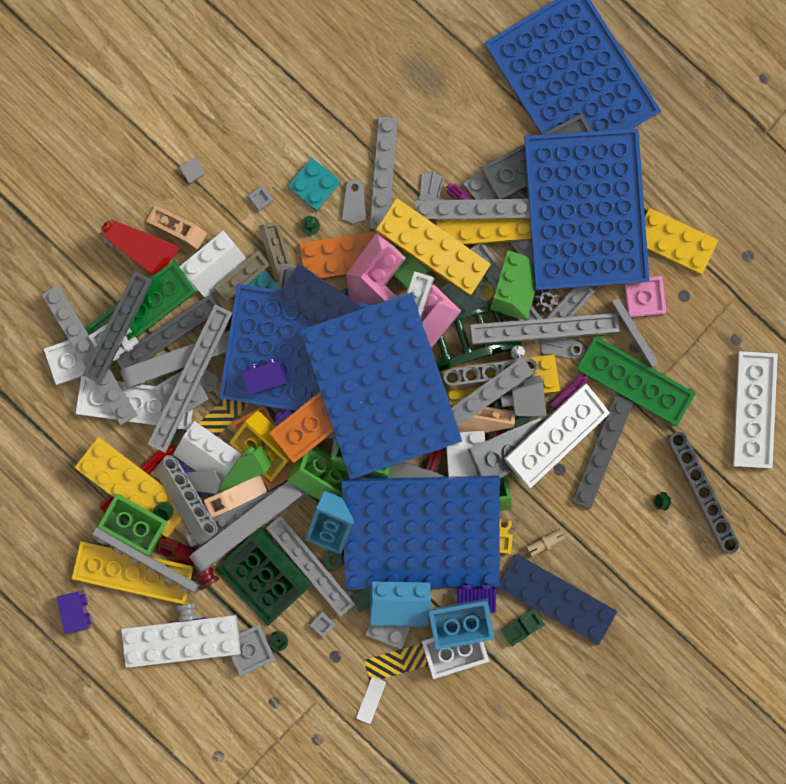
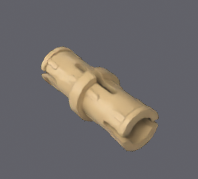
M560 528L546 537L545 535L542 536L539 541L526 547L530 555L534 557L546 549H552L551 546L566 540V537Z

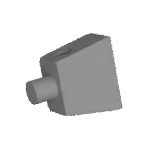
M541 375L523 380L511 389V394L502 395V407L513 406L516 416H546L544 387Z

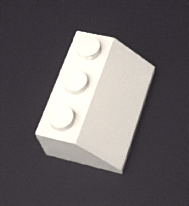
M223 230L180 267L205 298L216 291L214 287L247 259Z
M195 421L187 430L173 454L195 471L216 470V474L221 481L220 485L242 456L237 450Z

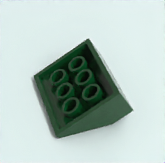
M262 528L251 534L216 569L267 626L313 585Z

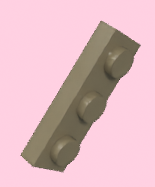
M265 223L260 225L259 228L276 281L280 279L281 264H291L279 223Z
M256 251L214 288L227 302L236 294L237 283L247 285L269 267L270 264L259 251Z

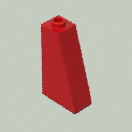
M113 219L106 221L101 227V236L152 276L166 267L180 249L179 246Z

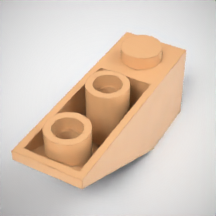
M261 475L217 494L210 495L204 502L213 518L268 491Z

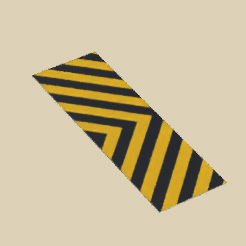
M222 399L198 424L218 437L250 403Z
M423 644L364 660L369 680L372 677L384 679L429 666Z

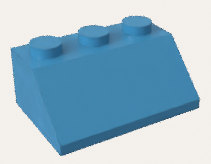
M324 491L305 539L339 555L343 551L354 522L343 498Z
M372 581L369 588L370 626L428 627L431 605L430 583Z
M488 598L431 608L429 610L436 650L494 640Z

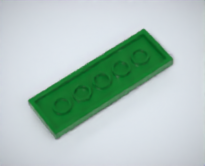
M173 260L150 278L153 282L130 326L132 332L126 335L128 340L141 336L198 292L176 261ZM118 304L85 328L89 335L109 323Z
M597 336L594 337L576 369L675 427L678 426L696 394Z

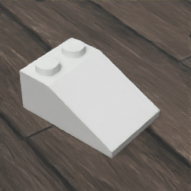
M484 431L460 432L463 442L446 447L448 477L478 476L468 448L484 442L485 433Z

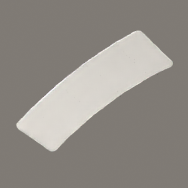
M375 677L371 678L356 717L358 720L369 724L372 722L386 684L385 681Z

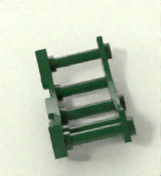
M489 303L488 307L464 314L460 312L452 323L455 324L463 348L462 355L452 357L442 335L437 341L442 355V362L436 364L439 372L450 369L451 366L460 363L465 364L482 356H491L512 350L515 346H522L521 342H506L495 345L494 343L483 344V348L473 351V348H470L462 320L475 316L477 324H484L485 321L482 314L493 312L496 323L504 322L500 312L490 310L491 303Z

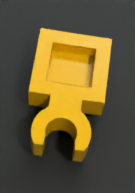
M500 520V553L511 554L513 534H508V530L512 526V522L509 520L508 526L505 528L501 526Z

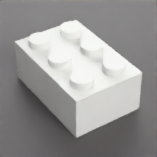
M434 637L421 640L433 679L489 662L483 642L436 650Z

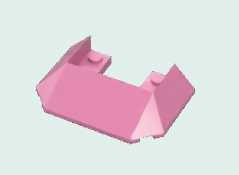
M378 232L346 273L349 298L357 303L375 305L397 297L385 285L406 257ZM435 285L431 286L421 316L431 348L461 312Z

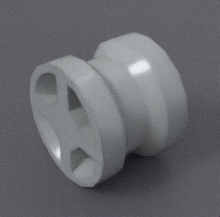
M195 603L176 606V610L179 611L178 622L197 619V614L194 612Z

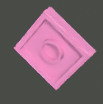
M662 276L649 277L650 282L624 284L627 312L631 318L666 314Z

